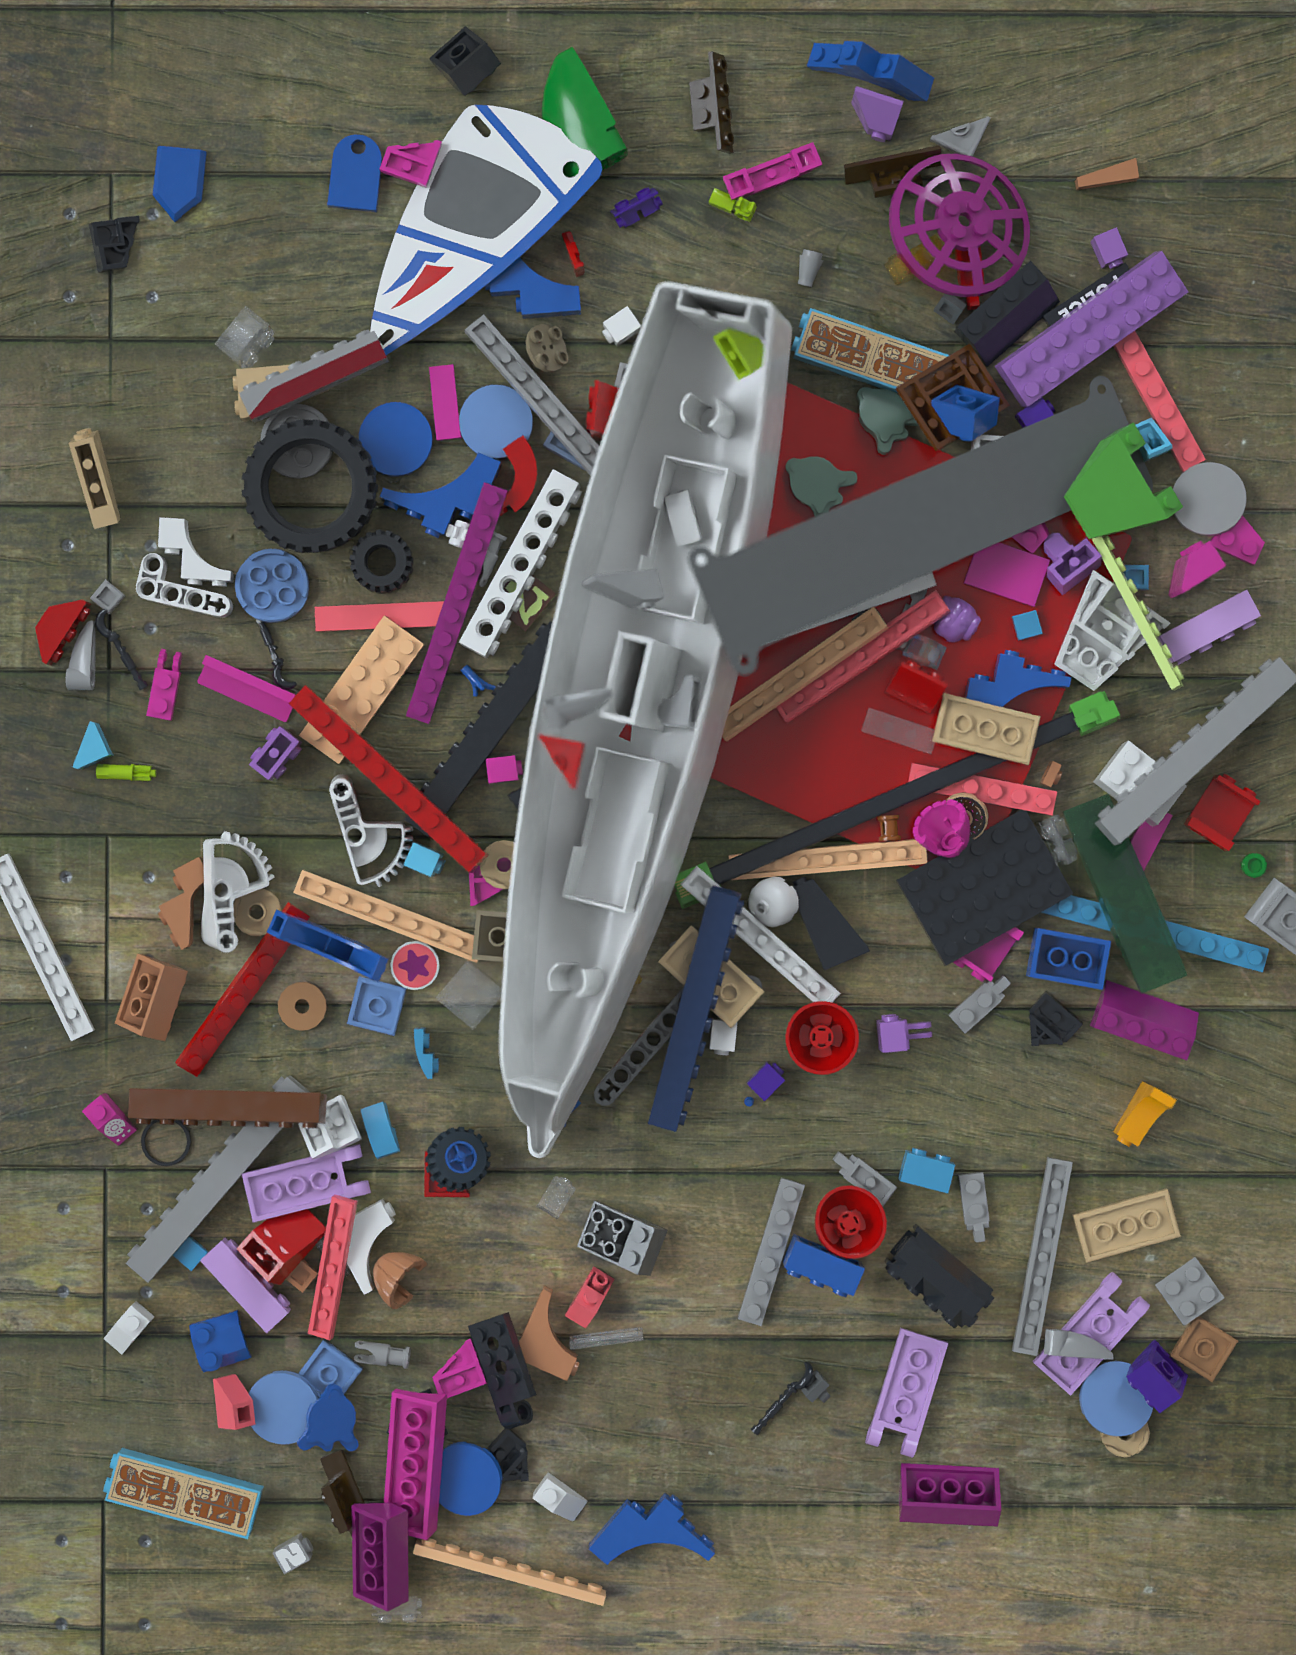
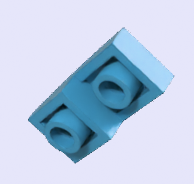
M414 1028L415 1049L420 1066L427 1079H433L434 1073L439 1072V1058H435V1052H425V1048H429L430 1034L425 1033V1028Z
M380 1102L360 1109L375 1157L380 1159L400 1152L396 1131L391 1126L386 1103Z

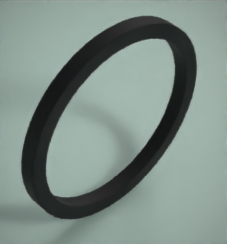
M153 1120L151 1124L145 1127L141 1137V1146L145 1156L151 1162L160 1166H172L179 1163L186 1157L191 1145V1137L187 1127L181 1121L175 1120V1123L181 1126L186 1134V1149L177 1160L161 1162L149 1154L145 1145V1138L149 1128L160 1121Z

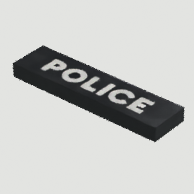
M1126 262L1043 315L1044 321L1050 327L1126 273L1130 268Z

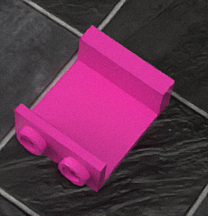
M1014 927L953 963L962 969L964 966H967L973 970L971 975L982 983L985 979L991 982L993 979L992 975L1015 941H1019L1024 932Z

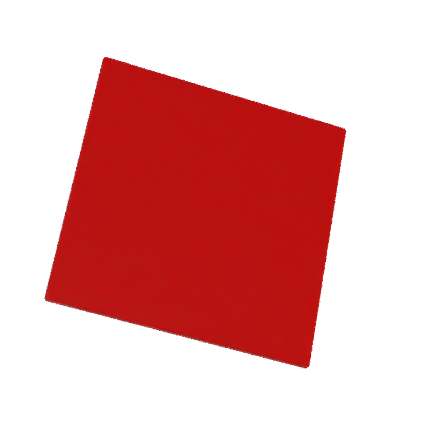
M787 382L779 458L766 538L815 517L811 508L801 503L792 493L789 474L786 471V463L792 458L821 457L831 462L840 471H853L857 474V481L854 485L838 489V492L843 497V501L841 504L831 507L829 509L831 511L955 457L940 450L935 451L933 447L909 436L903 441L893 442L888 454H880L877 450L875 438L860 424L859 414ZM1072 510L1044 522L1050 534L1060 533L1074 547L1085 538L1088 539ZM1124 532L1108 535L1115 546L1112 550L1115 558L1120 557L1123 561L1132 537ZM1012 537L999 542L1030 553ZM1088 539V541H1089V542L1095 547V549L1097 550V548H1096L1094 542L1092 541V539ZM1043 541L1033 554L1049 559V567L1054 562L1044 552ZM973 554L933 571L932 573L937 585L928 588L925 597L937 590L942 599L944 596L960 598L970 604L975 609L977 616L980 617L981 622L977 627V631L969 640L961 639L957 642H948L944 637L936 633L932 624L911 638L904 651L895 649L790 722L786 723L777 708H774L730 740L725 741L723 737L721 738L710 778L808 822L815 823L908 783L912 763L942 768L975 754L976 752L932 742L943 694L930 714H926L884 694L896 667L902 662L905 664L908 661L916 663L922 667L920 671L926 674L934 672L944 677L943 682L948 685L943 693L962 698L965 696L968 679L974 678L975 674L990 677L989 681H993L997 656L1000 653L1004 654L1005 650L1019 652V657L1025 658L1023 668H1027V665L1042 667V672L1051 673V669L1063 671L1054 663L1091 574L1062 595L1047 578L1046 571L1035 606L1031 607L964 584ZM1102 559L1101 566L1095 571L1113 582L1114 580ZM910 595L875 606V608L887 624L903 612L905 605L911 604L912 599ZM1036 610L1043 634L1018 641L1011 617ZM858 613L763 646L757 654L755 670L747 675L738 673L730 707L851 623ZM743 655L741 665L745 666L749 663V659ZM1043 687L1032 689L1014 697L1003 708L1040 716V726L1052 720L1066 688ZM626 723L619 734L620 738L631 741L632 724ZM1039 747L1032 750L1029 765L1008 760L975 775L1023 785ZM931 793L880 816L899 815L897 826L898 835L901 836V840L915 839L913 827H915L914 823L917 817L921 816V812L929 805L932 806L933 803L938 801L943 802V800H947L950 796ZM984 803L988 811V824L985 830L1008 818L1012 808ZM877 817L838 834L858 844L886 842L879 841L881 829L880 821H878ZM926 849L927 863L938 857V855ZM924 864L907 865V866L912 867V868H914V869H917V868H919L920 866H922V865H924Z

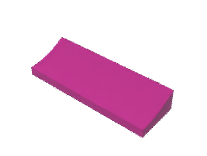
M395 1389L391 1397L384 1503H392L408 1510V1536L427 1540L437 1531L447 1394H429Z

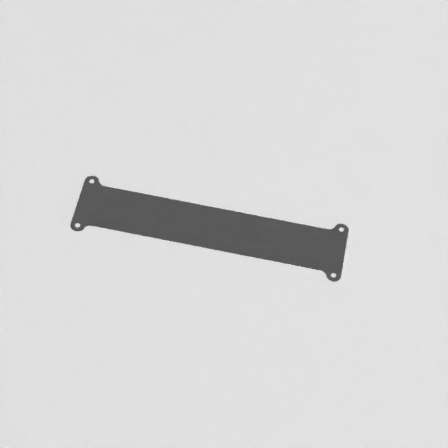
M1097 376L1090 383L1088 399L1081 404L728 555L717 556L704 546L693 548L688 556L689 566L734 670L739 674H750L757 666V654L763 646L1070 511L1071 508L1066 502L1064 495L1099 442L1116 430L1129 425L1111 381L1104 376ZM1101 384L1106 388L1104 394H1100L1097 390V387ZM1138 449L1130 454L1152 492L1153 482ZM699 555L705 556L706 563L704 565L697 563ZM743 655L749 659V663L745 666L741 665L739 661Z

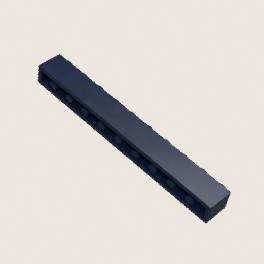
M714 885L710 889L648 1121L650 1125L674 1132L677 1131L679 1125L684 1126L688 1113L684 1111L685 1102L690 1103L694 1088H690L691 1080L697 1079L700 1065L696 1064L698 1055L703 1056L706 1042L702 1041L704 1032L709 1033L713 1020L708 1018L710 1009L715 1010L719 998V995H715L716 987L722 986L725 972L721 971L723 962L728 963L731 948H727L729 939L735 938L738 925L734 924L736 915H741L744 901L740 900L742 893Z

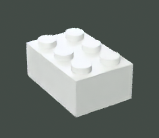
M1130 741L1124 742L1094 780V783L1115 799L1125 789L1131 791L1136 786L1133 782L1145 772L1148 775L1154 770L1151 765L1155 760ZM1184 784L1149 816L1145 822L1152 827L1158 825L1187 785Z

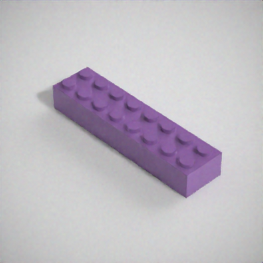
M1162 251L1153 252L994 367L1020 406L1028 407L1188 293V290Z

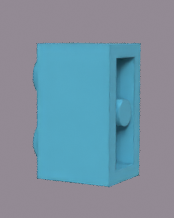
M413 842L404 866L433 877L435 873H441L446 860L442 859L443 853L418 842Z

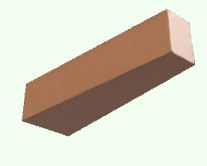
M1134 158L1077 177L1075 180L1076 190L1137 181L1139 179L1137 160Z

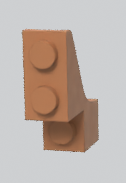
M197 857L173 870L176 875L173 877L174 883L179 890L183 889L184 893L158 906L161 910L158 912L162 923L169 925L172 931L170 938L176 947L180 946L181 950L193 944L194 899L198 890L204 885L203 857Z

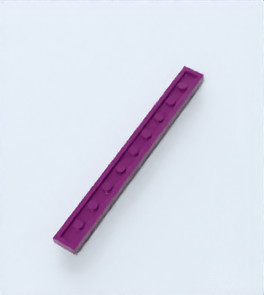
M485 482L483 484L406 713L407 717L430 724L508 490Z

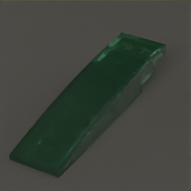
M1109 794L1065 810L1063 815L1117 948H1120L1127 968L1131 971L1138 990L1142 994L1188 975L1129 837L1125 838L1120 844L1114 845L1095 824L1100 819L1098 814L1109 805L1112 808L1114 806Z

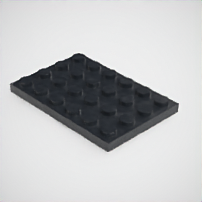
M1020 810L986 829L975 840L970 838L967 847L962 850L960 855L953 858L938 856L896 880L944 966L949 965L1074 894L1026 810Z

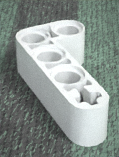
M156 553L147 554L143 558L136 584L137 594L141 598L219 618L228 617L232 613L233 603L228 597L210 591L165 581L167 572L166 560ZM153 559H158L160 561L159 569L151 572L149 563ZM147 583H153L155 587L154 592L146 596L143 592L144 586ZM176 588L179 593L178 598L175 601H169L167 598L168 591ZM200 594L203 598L201 605L193 607L191 604L192 597ZM209 600L214 603H221V600H223L222 602L226 605V608L221 609L219 612V609L209 605Z

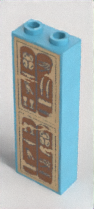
M810 308L808 314L803 313L799 325L800 328H803L801 337L795 336L791 351L795 352L793 359L881 389L891 390L897 394L898 392L895 389L897 386L950 356Z
M121 1448L118 1454H113L110 1468L113 1469L111 1478L107 1477L103 1492L107 1493L105 1501L237 1537L249 1538L264 1486Z

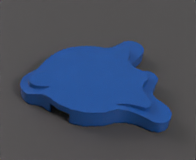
M329 1384L320 1395V1398L314 1404H310L306 1416V1429L297 1441V1445L301 1450H308L317 1445L324 1451H331L336 1441H339L348 1451H354L358 1448V1441L353 1434L356 1421L355 1408L351 1401L343 1395L339 1385Z

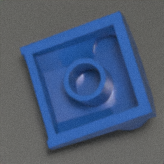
M238 1310L189 1325L191 1340L203 1373L215 1371L220 1367L252 1357L240 1324Z

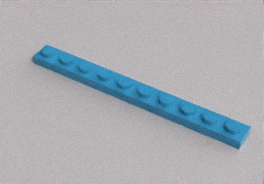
M1073 895L1041 912L1259 972L1264 971L1269 949Z

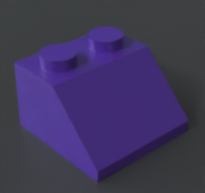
M1153 1340L1130 1365L1126 1377L1131 1387L1135 1390L1138 1389L1144 1396L1146 1403L1161 1413L1182 1397L1188 1375L1160 1344Z

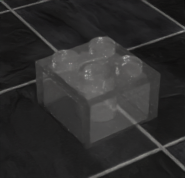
M245 306L215 342V345L241 369L251 368L259 358L257 354L262 348L267 349L271 345L275 332L267 322Z
M467 960L438 994L436 999L474 1030L502 997V987L472 961Z

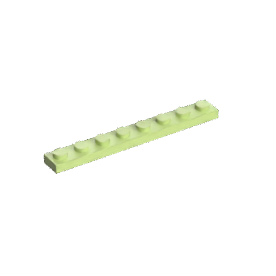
M1108 535L1106 537L1093 538L1092 541L1098 552L1102 555L1109 573L1172 690L1181 688L1183 686L1181 680L1184 679V676L1178 666L1173 667L1169 659L1173 656L1166 644L1162 645L1158 639L1161 633L1155 622H1149L1146 616L1149 614V610L1143 600L1138 601L1135 595L1138 590L1133 580H1127L1123 571L1127 569L1120 557L1115 558L1112 552L1115 548L1113 542Z

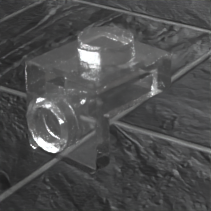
M555 1176L536 1207L558 1219L576 1188L572 1186L568 1179Z

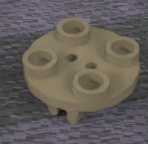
M539 324L532 327L527 333L526 349L530 360L533 362L534 369L539 368L544 372L552 373L561 369L568 362L569 356L562 338V331L559 327Z

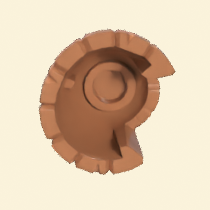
M390 1252L382 1255L377 1260L373 1269L375 1286L381 1298L390 1308L399 1309L413 1298V1295L398 1282L405 1276V1272H408L413 1267L421 1271L427 1266L426 1261L415 1255L403 1252Z

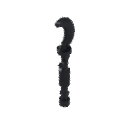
M102 609L95 618L98 632L102 636L109 638V643H114L128 671H131L133 679L137 681L139 690L148 687V684L142 680V675L136 670L137 666L129 653H126V647L121 646L122 643L118 640L120 635L106 627L104 618L108 611L107 609Z
M256 619L261 629L260 634L264 644L268 646L271 658L273 659L271 663L274 667L273 681L283 690L293 689L297 686V683L288 682L281 675L284 660L279 658L275 651L278 649V646L274 645L275 642L269 628L266 627L264 622Z
M808 1361L804 1363L805 1373L798 1382L788 1383L786 1386L788 1389L784 1391V1395H779V1400H775L766 1411V1415L758 1421L757 1425L751 1428L754 1434L758 1436L762 1432L761 1429L767 1425L770 1418L773 1419L783 1408L784 1402L789 1399L792 1393L796 1394L798 1392L797 1389L805 1388L811 1382L814 1372L811 1363Z

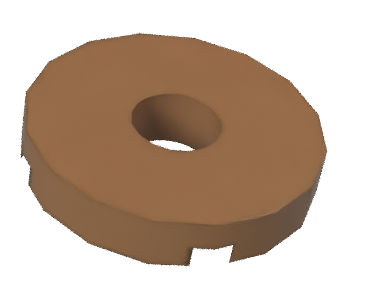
M296 982L288 986L281 993L278 1001V1013L282 1021L288 1027L298 1031L316 1027L324 1019L327 1012V999L319 987L309 982ZM304 999L309 1003V1010L306 1013H300L296 1009L298 1000Z

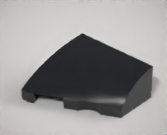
M139 215L89 223L98 273L127 267L129 251L135 239L133 238L140 221Z

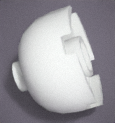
M773 876L760 881L750 892L748 898L750 913L764 926L777 927L786 924L792 920L794 914L798 911L796 890L793 886L789 887L784 882L785 879Z

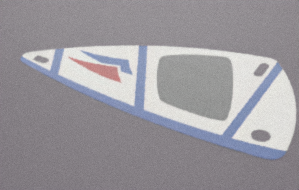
M472 105L467 107L442 141V146L427 188L419 185L416 186L399 223L387 256L375 301L370 332L375 331L378 338L388 329L394 331V336L382 345L385 354L387 355L444 318L524 254L598 180L602 173V165L599 159L591 151L581 149L570 142L560 128L536 116L496 106ZM474 116L480 117L491 130L489 137H483L471 123ZM569 161H574L579 165V172L573 178H568L563 174V167Z

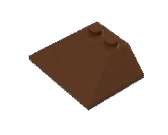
M970 344L895 388L935 451L945 448L960 438L950 434L931 405L934 398L953 386L960 385L1000 397L998 413L1010 406Z

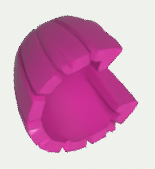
M955 800L938 801L933 803L932 806L929 805L921 812V816H918L915 820V827H913L915 840L933 854L953 858L960 855L962 850L968 845L970 821L966 809L960 802L958 803Z

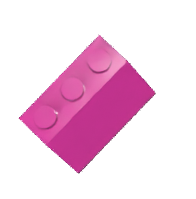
M1202 540L1180 552L1182 557L1175 562L1168 593L1169 597L1173 598L1186 592L1226 566L1211 541L1203 544Z

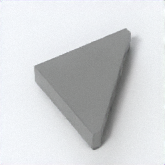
M987 116L972 123L952 128L949 131L932 135L930 141L956 154L973 156L991 117Z

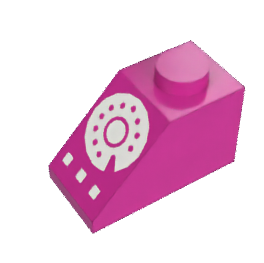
M107 1093L101 1094L82 1110L97 1130L118 1146L138 1130Z

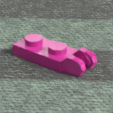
M160 650L146 716L172 721L181 672H179L182 659L181 652L175 653L171 671L164 669L167 660V650Z

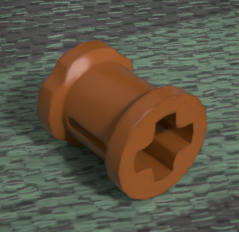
M899 815L878 816L877 819L880 821L881 829L879 841L901 840V836L898 835L897 826Z

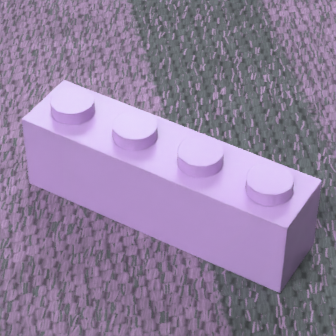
M1245 590L1158 636V639L1162 645L1166 644L1173 656L1169 658L1171 663L1177 661L1179 665L1191 659L1190 653L1197 649L1202 653L1213 647L1211 642L1220 638L1222 642L1235 635L1233 630L1239 627L1245 630L1255 625V619L1261 615L1248 590Z
M225 1237L200 1261L267 1333L291 1311L289 1307L290 1302L283 1294L280 1293L278 1295L272 1289L273 1283H269L261 1277L255 1268L237 1250L238 1245L232 1239L228 1241Z

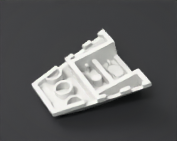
M1094 570L1054 663L1093 691L1115 673L1125 660L1131 659L1145 643L1147 644L1116 584ZM1147 606L1149 614L1146 616L1149 622H1155L1159 631L1162 628L1165 629L1170 622Z

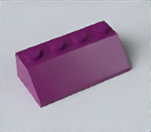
M1106 980L1090 1026L1188 1060L1196 1037L1199 1012Z
M901 1463L899 1489L900 1522L998 1527L1001 1515L999 1468Z
M392 1503L353 1504V1596L387 1612L409 1601L408 1510Z

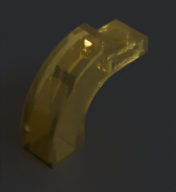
M938 233L930 237L931 242L940 251L945 242L939 237ZM921 243L910 249L913 257L923 268L928 270L935 258L926 250L924 245ZM953 250L950 253L949 257L955 254ZM895 253L887 258L888 262L884 266L896 286L916 278L903 263L899 253Z

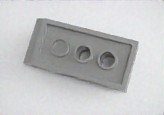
M1273 878L1244 917L1296 955V893Z

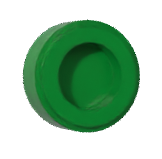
M1258 853L1247 854L1241 861V870L1248 877H1260L1267 869L1265 858Z

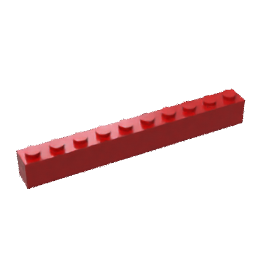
M305 685L288 703L469 873H473L488 857L489 854L310 687Z

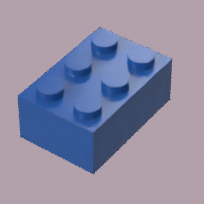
M1034 927L1026 976L1103 990L1111 941Z
M793 1234L782 1260L784 1268L788 1270V1274L796 1278H801L802 1275L808 1277L810 1283L821 1288L827 1285L833 1289L832 1292L842 1297H847V1294L854 1296L865 1270L861 1261L838 1257L829 1252L824 1246L796 1234Z

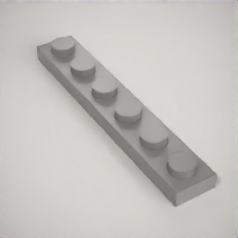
M782 1177L780 1179L739 1311V1320L762 1326L805 1187L802 1183Z

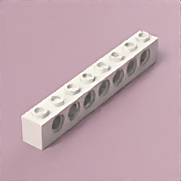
M554 469L552 470L459 641L462 646L486 659L490 654H495L500 644L497 641L501 633L505 634L511 624L509 618L512 612H517L523 602V599L520 598L524 590L529 591L535 580L532 575L536 568L541 569L547 557L544 554L548 546L552 548L558 538L556 531L560 525L564 526L569 518L570 513L567 512L572 503L575 505L581 496L582 491L579 490L580 485L578 482ZM556 495L564 498L560 506L551 505V499ZM543 517H550L552 519V524L548 528L539 526V521ZM533 538L540 540V546L535 550L527 547L529 540ZM518 561H528V568L525 571L516 570ZM509 581L517 583V588L512 593L504 591V586ZM496 603L505 604V610L502 614L496 615L492 612V608ZM486 624L493 626V632L489 636L481 635V628Z

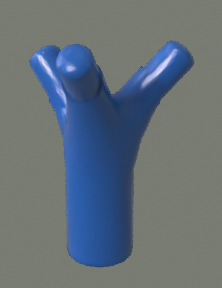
M469 665L461 669V672L472 684L473 696H478V688L481 691L485 688L489 690L495 689L496 686L482 680Z

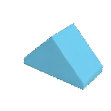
M1153 418L1136 424L1137 429L1146 442L1145 445L1139 448L1144 462L1163 455L1173 448Z
M89 722L73 764V768L82 770L113 756L98 723Z

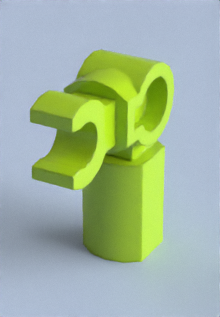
M716 188L713 190L709 200V205L730 214L733 211L736 217L751 222L757 208L755 202L745 200L743 197H739L738 201L737 199L731 200L728 193Z

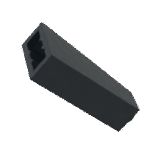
M805 876L792 882L798 896V911L823 970L870 952L865 942L813 879L807 880Z

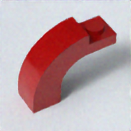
M524 435L503 448V451L514 467L515 480L507 493L500 516L508 511L506 506L509 504L514 512H517L528 501L535 487L537 478L536 458Z

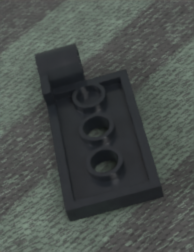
M509 1312L469 1325L468 1328L501 1425L505 1429H512L529 1424L533 1419V1410L529 1402L524 1399L535 1396L536 1392ZM494 1337L498 1340V1348L494 1344ZM502 1361L506 1364V1371H504L502 1368Z

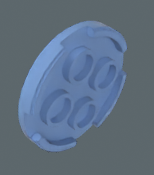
M489 385L476 390L466 399L460 411L459 427L464 441L475 453L478 454L479 452L493 459L508 458L503 451L505 446L522 435L525 436L527 441L529 440L533 428V417L529 405L516 390L503 385Z
M265 549L250 555L241 565L235 579V592L240 605L250 616L262 622L278 623L292 618L303 608L309 595V579L304 566L293 555L279 549Z
M1113 1361L1100 1364L1081 1385L1079 1401L1083 1415L1097 1431L1109 1436H1126L1135 1433L1147 1423L1153 1411V1408L1146 1403L1144 1396L1139 1390H1135L1129 1384L1126 1377L1131 1365L1129 1363Z
M281 1370L267 1374L260 1378L249 1392L253 1399L256 1424L251 1427L260 1437L275 1444L295 1443L306 1429V1416L310 1404H314L319 1397H317L308 1380L297 1373Z

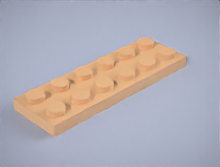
M383 616L324 701L361 735L425 644L388 617ZM308 722L299 736L336 763L341 764L345 756Z

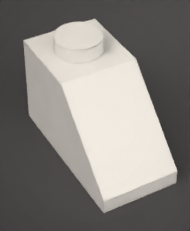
M135 1301L103 1339L120 1354H123L152 1321L154 1316Z
M549 1472L533 1492V1499L552 1513L570 1521L575 1520L588 1502Z

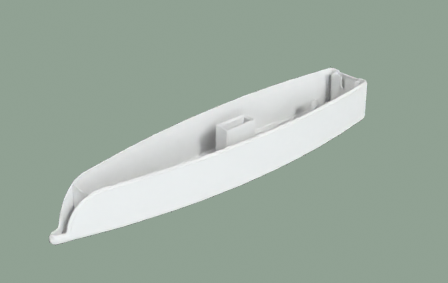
M670 282L661 283L656 288L595 461L569 552L550 634L528 747L509 889L500 1018V1060L505 1087L519 1120L527 1125L528 1149L532 1156L536 1158H544L550 1153L614 1033L662 920L684 860L716 761L738 672L731 665L689 566L688 556L690 551L697 546L707 547L717 556H725L767 537L783 427L792 335L790 322L767 301ZM728 328L756 336L765 345L763 366L753 374L740 380L736 377L713 339L714 335ZM688 489L696 511L695 517L702 539L678 547L670 523L665 496ZM699 555L697 557L699 565L706 563L705 556ZM657 569L664 598L655 602V607L641 610L640 606L629 607L583 587L582 582L596 574ZM684 675L701 678L696 728L673 727L660 724L658 708L662 705V699H669L677 693L682 685ZM611 688L612 696L594 712L571 721L562 728H548L541 706L544 700L565 694ZM626 723L632 724L630 742L619 737ZM539 734L586 743L577 789L570 788L569 783L538 738Z

